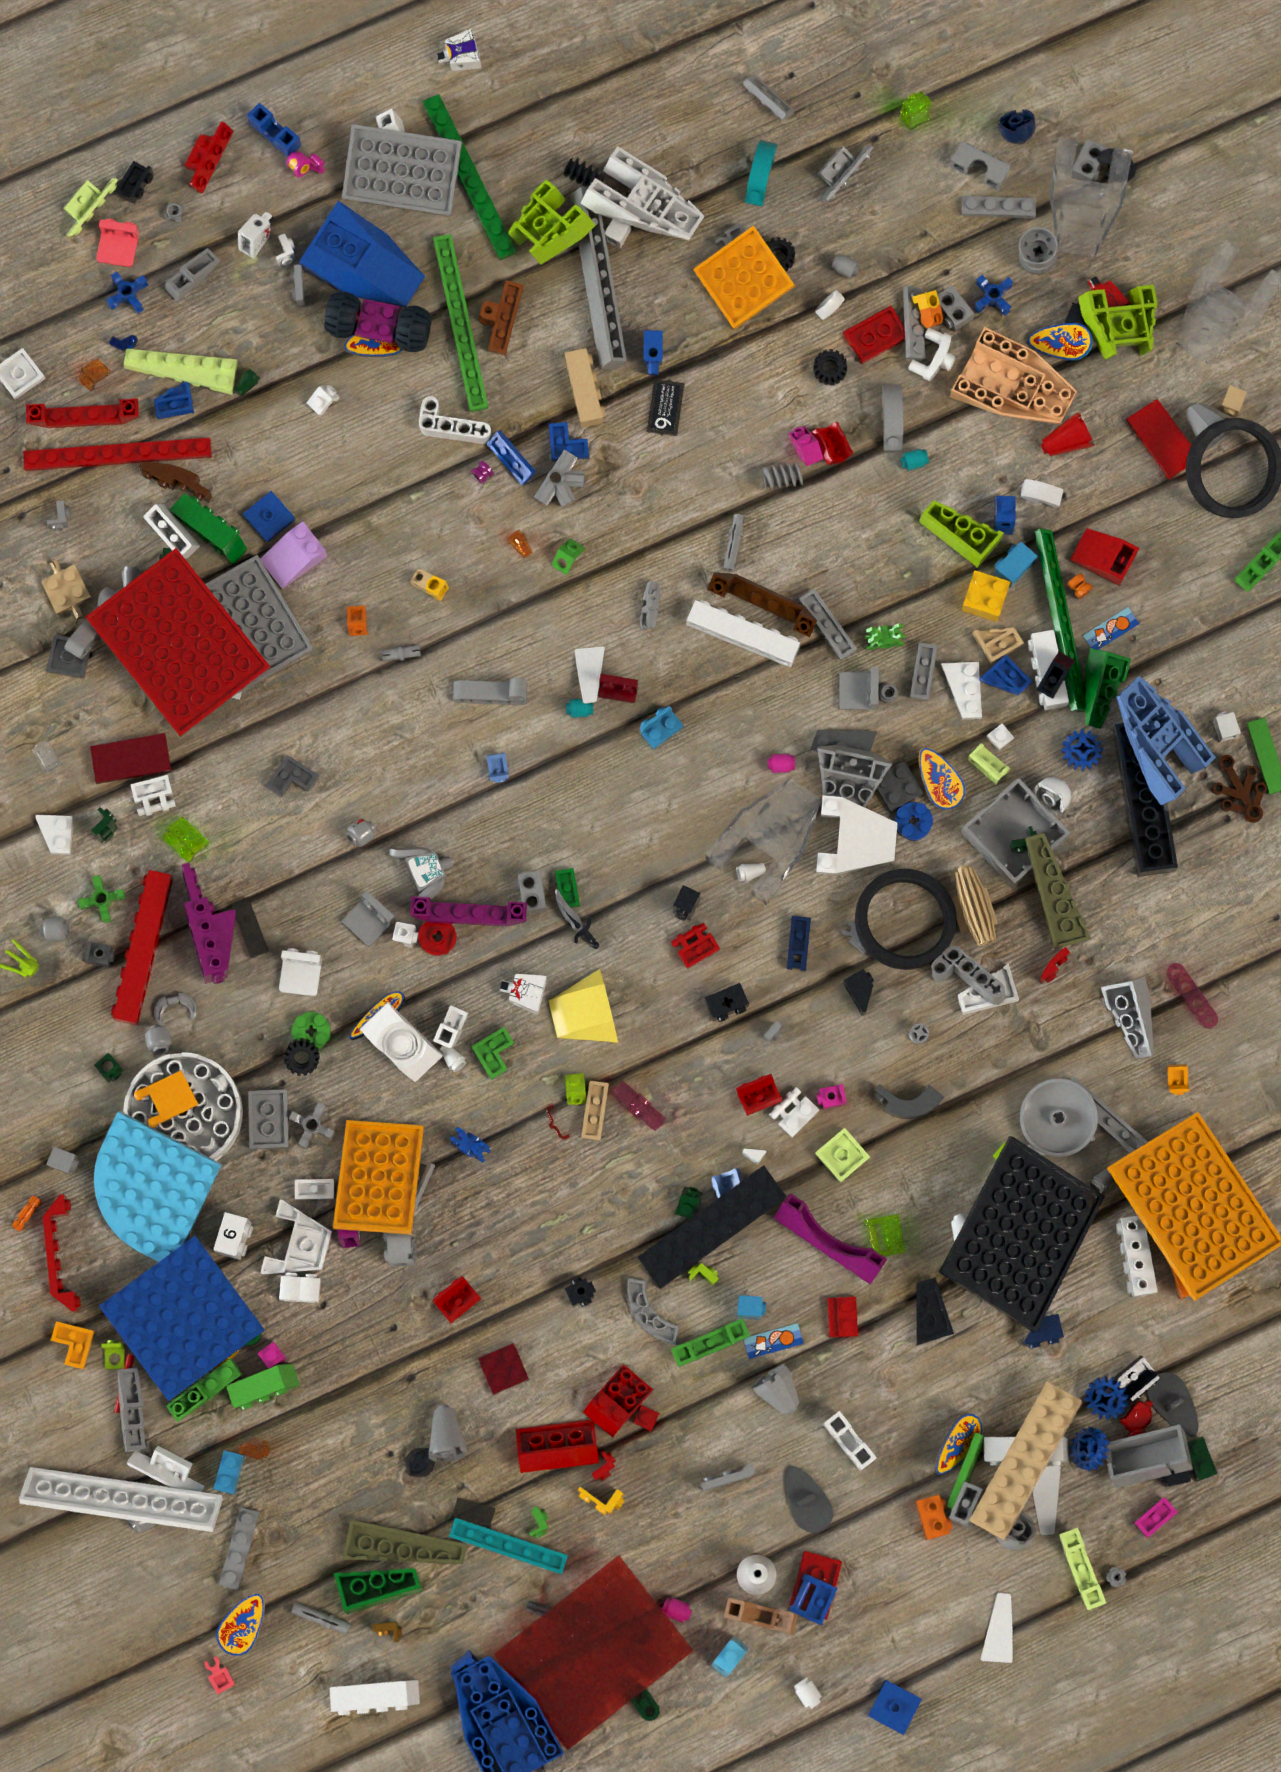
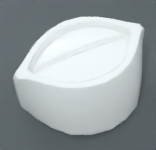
M836 290L816 308L815 312L824 320L839 308L845 298Z

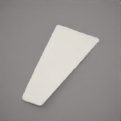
M605 647L575 649L583 703L597 701Z
M1046 1466L1032 1491L1041 1535H1052L1055 1533L1060 1466Z
M997 1593L981 1655L982 1661L1006 1663L1013 1661L1012 1604L1010 1594Z

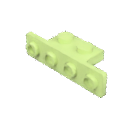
M116 178L111 179L102 191L86 180L63 209L77 220L66 234L68 237L77 236L83 229L81 225L84 221L88 222L94 216L93 210L103 205L106 201L104 197L107 193L111 194L117 187L115 185L118 181Z

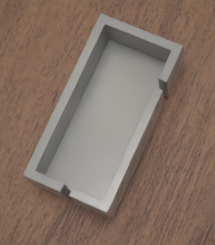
M1180 1424L1111 1441L1106 1445V1448L1110 1449V1451L1105 1452V1455L1108 1457L1106 1460L1108 1461L1110 1480L1116 1488L1172 1475V1470L1175 1473H1180L1193 1469L1186 1434Z

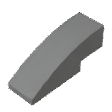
M208 248L184 264L180 268V272L166 281L165 290L178 302L211 273L220 263V259Z

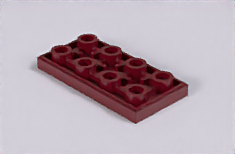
M165 733L90 746L96 784L172 771Z

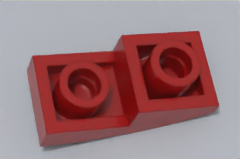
M1067 947L1059 951L1048 963L1039 981L1041 984L1045 981L1049 983L1057 977L1056 974L1059 969L1056 964L1061 966L1068 961L1067 957L1070 952Z

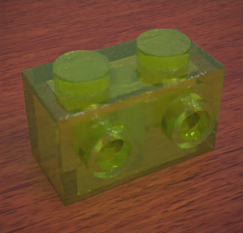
M922 91L910 94L902 102L900 117L910 131L929 120L932 103L927 95L924 96Z

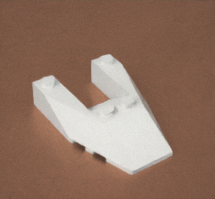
M618 146L610 156L603 171L632 189L631 193L626 198L595 178L580 203L593 212L649 232L686 240L691 238L704 218V215L689 200L687 202L680 195V191L676 187L673 188L666 181V176Z

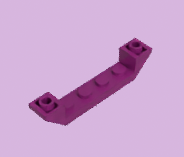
M411 897L410 916L429 923L506 927L526 922V902H508L507 906L430 902V897Z

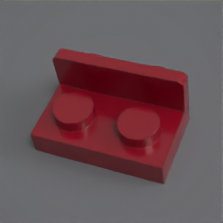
M600 674L599 698L635 703L638 680Z

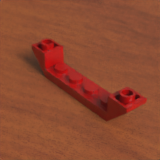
M138 398L119 399V404L62 408H46L45 404H26V423L48 429L121 425L139 418Z
M62 1194L59 1195L43 1215L50 1295L72 1312L79 1313L78 1308L81 1307L80 1296H77V1293L74 1291L61 1293V1290L64 1289L63 1280L59 1278V1271L62 1270L61 1260L57 1259V1251H60L58 1239L55 1240V1232H58L57 1221L53 1220V1218L69 1216L68 1211L71 1210L70 1199H67V1196Z

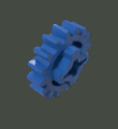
M1081 729L1080 734L1073 731V737L1070 735L1066 737L1068 741H1064L1062 744L1066 748H1062L1061 753H1066L1063 760H1069L1067 766L1073 764L1074 770L1080 767L1083 772L1085 767L1091 770L1092 764L1098 765L1096 759L1101 760L1102 755L1099 753L1103 752V748L1099 747L1102 741H1096L1097 735L1092 737L1090 736V730L1087 734H1084V730ZM1075 740H1078L1076 745L1070 746ZM1080 747H1083V750L1085 751L1084 754H1082L1081 750H1079ZM1094 755L1091 760L1087 761L1088 756Z
M1104 1376L1102 1380L1098 1377L1094 1380L1095 1383L1091 1382L1089 1384L1090 1388L1085 1391L1089 1395L1085 1398V1401L1090 1402L1087 1408L1094 1409L1092 1411L1093 1415L1099 1413V1419L1104 1415L1107 1420L1111 1416L1117 1418L1119 1416L1118 1413L1122 1414L1125 1411L1123 1407L1128 1405L1124 1400L1129 1396L1123 1394L1126 1387L1121 1388V1381L1115 1383L1114 1377L1108 1380L1107 1376ZM1112 1396L1110 1399L1101 1400L1103 1397Z
M1088 1427V1429L1082 1428V1433L1076 1432L1077 1438L1071 1440L1074 1445L1069 1447V1449L1073 1450L1070 1457L1074 1458L1072 1462L1078 1468L1091 1471V1468L1096 1470L1097 1464L1103 1465L1102 1459L1108 1458L1105 1452L1110 1451L1109 1448H1106L1109 1441L1105 1440L1107 1435L1102 1433V1430Z

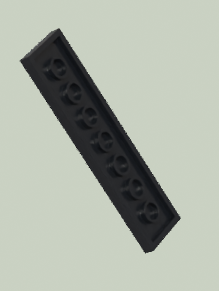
M763 1165L639 1255L638 1259L658 1287L662 1289L786 1199L787 1196L765 1165Z

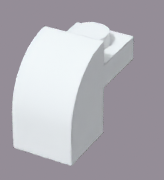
M450 1005L433 1041L450 1049L454 1048L469 1013Z

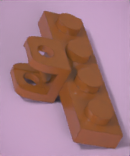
M506 280L500 304L490 301L482 303L478 320L484 325L494 327L488 347L489 352L506 356L523 284Z

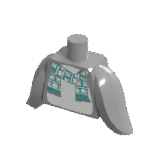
M424 847L390 848L391 857L405 861L419 894L417 897H430V900H432L442 891L444 880L446 879L444 870L453 867L449 856L439 860L436 852H431Z

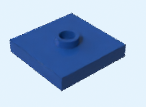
M272 491L243 513L244 518L266 543L296 520Z
M886 1680L868 1717L904 1735L922 1699Z

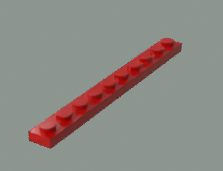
M209 437L23 451L24 470L33 471L212 458V450Z

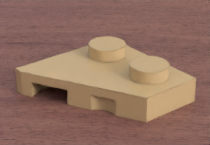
M1014 627L1002 630H974L972 632L991 664L1024 645Z

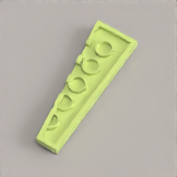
M126 349L125 369L152 374L161 378L169 377L177 382L182 383V381L192 383L194 386L199 387L201 385L209 387L210 390L233 394L238 365L237 359Z

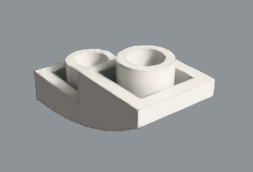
M1025 479L1020 497L1036 504L1042 502L1058 508L1064 489L1047 483Z

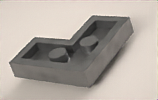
M286 755L266 784V787L280 797H283L292 782L309 792L319 778V775Z

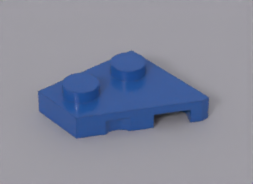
M183 381L178 387H172L164 395L154 399L157 420L194 413L189 382Z
M1007 655L980 678V681L1017 696L1033 682Z

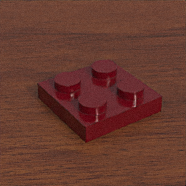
M514 1343L478 1358L493 1395L529 1380Z

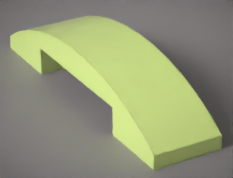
M1078 1527L1059 1534L1068 1564L1087 1610L1106 1604L1101 1587L1097 1582L1084 1548L1085 1545Z

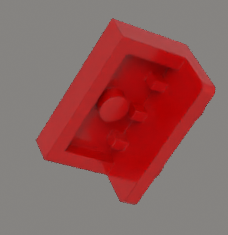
M838 422L832 423L829 427L818 428L811 432L818 440L827 465L842 463L853 454Z
M772 1074L761 1076L736 1088L739 1101L747 1116L782 1102V1097L774 1083Z
M461 1276L454 1280L444 1291L439 1292L432 1301L446 1319L453 1323L480 1301L481 1298L467 1280Z

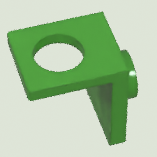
M570 538L558 549L551 565L567 575L574 560L584 552L585 547ZM560 558L564 559L567 562V567L560 566L558 560Z

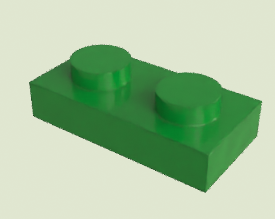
M574 868L555 871L557 888L570 908L580 907Z

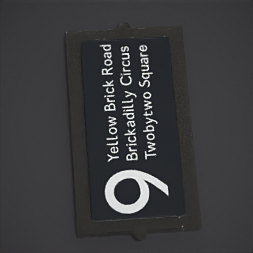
M654 379L647 425L648 433L660 434V436H677L685 383L673 382L670 379L668 381Z

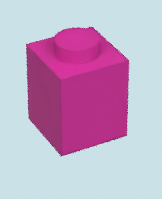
M272 1342L258 1353L268 1368L280 1365L287 1360L275 1342Z

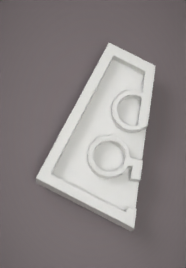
M1009 963L1001 970L991 974L1005 987V1000L1003 1003L993 1005L970 987L958 994L962 1015L1019 1001Z

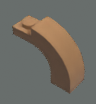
M728 1597L724 1617L794 1634L798 1614Z

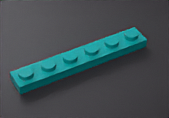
M458 1518L454 1519L449 1534L451 1538L561 1575L568 1558L566 1554Z

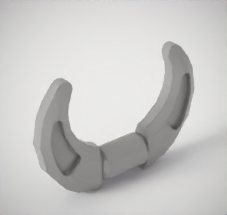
M178 993L179 996L167 998L164 996L155 1005L154 1017L158 1024L164 1027L165 1024L162 1020L163 1012L168 1005L180 1002V1004L190 1010V1019L194 1020L197 1014V1006L194 1000L185 993Z

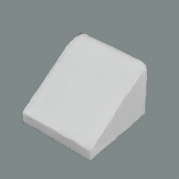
M744 1148L742 1155L758 1165L767 1151Z

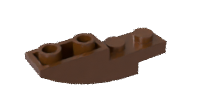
M140 463L138 466L143 477L151 480V478L156 480L157 484L164 489L168 487L173 490L177 484L180 490L184 492L188 490L199 501L205 500L209 502L212 497L210 490L199 484V476L189 470L164 463Z

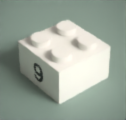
M225 1212L213 1250L219 1255L240 1260L241 1256L244 1257L247 1251L246 1239L251 1237L253 1231L251 1222L247 1218Z

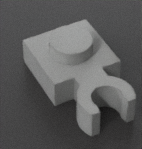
M739 223L725 231L724 235L726 237L717 238L715 244L723 243L726 246L745 232L742 224Z
M849 921L847 924L852 930L847 932L842 928L841 933L846 937L850 936L852 939L849 943L864 955L866 950L858 938L855 925Z

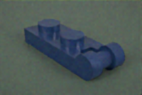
M792 916L787 959L788 970L797 968L800 971H806L811 917ZM794 955L801 956V961H793Z

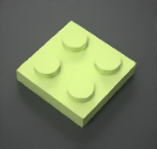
M846 1128L842 1129L815 1152L817 1157L840 1183L870 1158Z

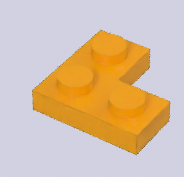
M56 1321L51 1341L69 1345L64 1365L85 1369L95 1331Z

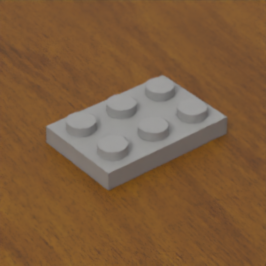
M288 1090L248 1091L249 1149L289 1148Z

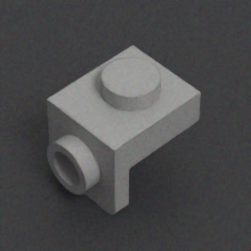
M56 501L58 519L47 520V525L53 531H62L64 528H69L68 518L71 517L70 507L66 506L64 501Z

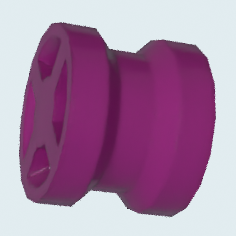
M483 460L479 462L477 468L471 470L473 476L481 484H484L488 477L494 475L493 470Z

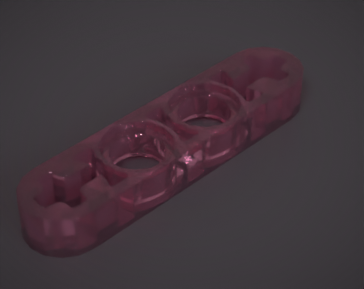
M1179 963L1171 964L1166 971L1168 979L1201 1026L1206 1029L1213 1028L1218 1023L1216 1012L1185 968ZM1172 968H1174L1175 970L1179 969L1180 972L1178 974L1180 978L1182 979L1183 976H1185L1186 979L1182 980L1179 984H1177L1176 981H1178L1179 978L1177 975L1171 974L1173 971ZM1189 983L1192 986V991L1190 993L1183 992L1181 989L1182 984ZM1194 999H1200L1203 1002L1201 1009L1193 1007ZM1207 1008L1208 1011L1205 1013L1208 1017L1212 1016L1214 1018L1212 1020L1213 1024L1205 1023L1206 1016L1204 1013L1201 1016L1198 1013Z

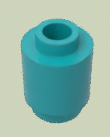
M916 449L903 453V457L900 458L902 468H906L907 471L922 468L929 464L926 449Z
M582 698L569 699V703H566V714H570V718L589 717V715L594 713L593 702L583 703Z

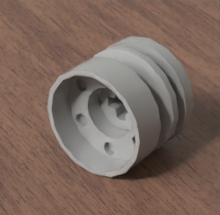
M1035 227L1026 231L1019 241V260L1022 267L1031 274L1047 273L1054 267L1058 256V243L1055 235L1050 230L1042 227Z

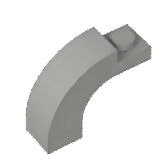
M901 384L882 385L884 451L902 450L903 398Z

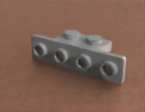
M872 145L864 146L855 158L844 146H841L818 172V175L830 186L819 199L821 203L830 202L836 197L838 189L843 188L848 183L847 179L849 176L855 174L860 169L859 165L861 162L866 161L871 156L870 152L874 148Z

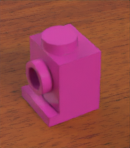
M843 1084L821 1088L819 1090L820 1094H816L818 1105H822L823 1110L845 1106L847 1103ZM833 1093L835 1098L830 1100L828 1094Z

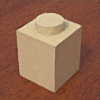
M1230 385L1219 411L1230 417L1237 418L1247 392Z

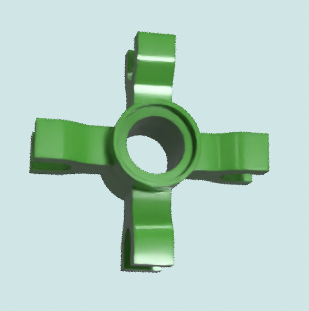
M898 623L893 627L886 625L877 628H867V633L872 634L865 636V640L871 643V645L866 646L867 650L872 651L877 647L885 649L893 646H903L904 642L899 641V639L906 637L899 630L904 628V624Z
M100 875L93 876L95 891L92 897L78 899L79 908L82 910L96 906L100 909L103 923L111 922L108 908L113 901L126 899L123 889L108 893L104 890ZM99 896H106L104 903H97Z

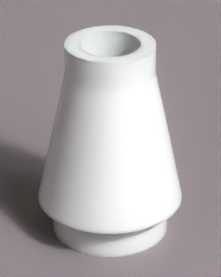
M764 863L740 864L739 867H736L738 880L746 883L760 875L766 874Z
M445 1046L439 1049L449 1070L458 1072L466 1065L465 1057L455 1049Z

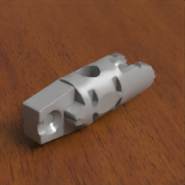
M653 581L647 582L643 596L640 628L642 630L655 628L657 622L660 584Z

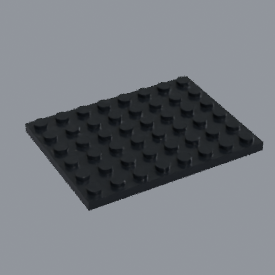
M1009 1136L939 1273L1035 1333L1038 1331L1105 1196L1015 1137Z

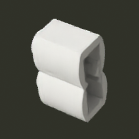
M286 1273L285 1276H281L279 1300L319 1303L321 1279L317 1278L316 1274H305V1277H297V1273Z

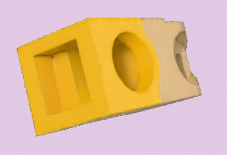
M420 569L416 570L410 581V584L415 588L424 591L439 601L443 599L449 588L445 580Z

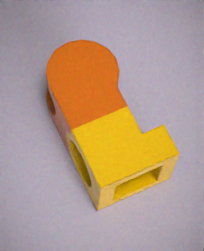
M936 290L912 297L914 304L918 303L921 323L924 327L931 328L942 323L943 315Z

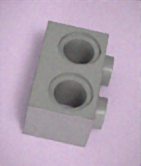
M1087 139L1072 168L1070 177L1090 186L1092 180L1096 181L1100 174L1098 170L1100 164L1104 166V164L1098 162V157L1094 158L1090 154L1096 153L1099 155L1107 147ZM1082 169H1089L1090 173H1084Z
M953 285L938 294L944 322L949 329L952 328L956 332L973 320L974 312ZM948 300L951 302V304L944 305L942 301ZM959 314L962 316V319H955L953 315Z
M541 871L518 874V880H515L516 892L520 891L521 898L518 899V902H527L530 898L537 900L535 906L527 905L526 915L547 912ZM526 880L534 882L531 888H526L523 884Z

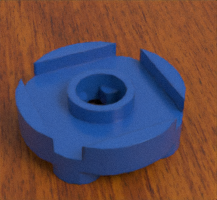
M909 802L898 809L894 821L897 822V832L910 841H918L925 838L933 825V816L930 810L923 803ZM911 817L919 820L917 826H913L912 823L909 824L908 821L911 820Z

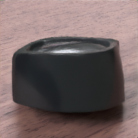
M415 1448L407 1455L405 1465L409 1476L426 1477L433 1471L435 1461L429 1459V1448Z

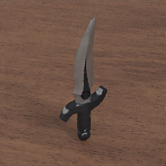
M556 889L558 907L566 921L577 931L574 942L578 943L579 936H583L592 945V948L598 949L599 943L595 942L596 939L588 931L591 926V918L587 919L585 926L581 922L580 916L570 908L559 890Z

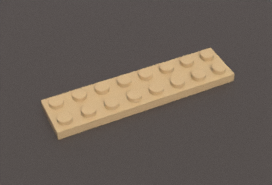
M1046 1382L969 1519L970 1522L1003 1541L1006 1540L1078 1411L1082 1400Z

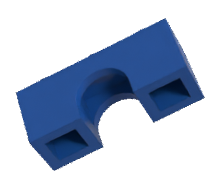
M260 102L247 114L249 124L287 158L292 152L297 151L301 147L300 137L287 126L283 128L275 120L273 114Z

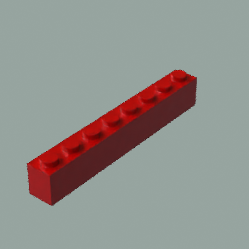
M149 870L148 875L144 876L143 886L145 888L144 892L139 895V912L136 911L134 916V923L136 925L135 929L130 932V949L127 948L125 952V960L127 962L126 966L121 969V986L118 985L116 989V997L118 999L117 1003L113 1004L111 1015H113V1019L116 1022L136 1026L139 1024L174 879L171 874Z

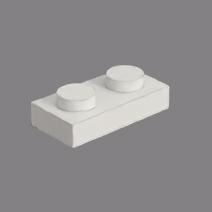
M334 1179L295 1180V1200L334 1199Z

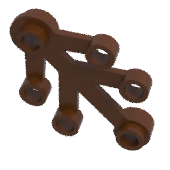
M1223 755L1218 762V766L1221 770L1226 771L1235 789L1226 787L1222 783H1215L1212 787V792L1215 795L1224 794L1240 799L1244 806L1234 804L1231 800L1225 799L1221 804V809L1225 812L1231 810L1244 814L1245 819L1250 823L1259 822L1263 817L1260 803L1263 794L1267 790L1266 784L1260 782L1255 786L1256 795L1252 803L1249 793L1253 780L1258 773L1257 768L1249 766L1246 769V779L1243 786L1233 769L1234 758L1230 755ZM1227 761L1229 766H1223L1222 762ZM1248 770H1254L1255 774L1250 775ZM1215 786H1220L1221 791L1217 792ZM1258 786H1262L1264 791H1258ZM1224 803H1229L1230 808H1225ZM1250 811H1255L1256 816L1252 817Z

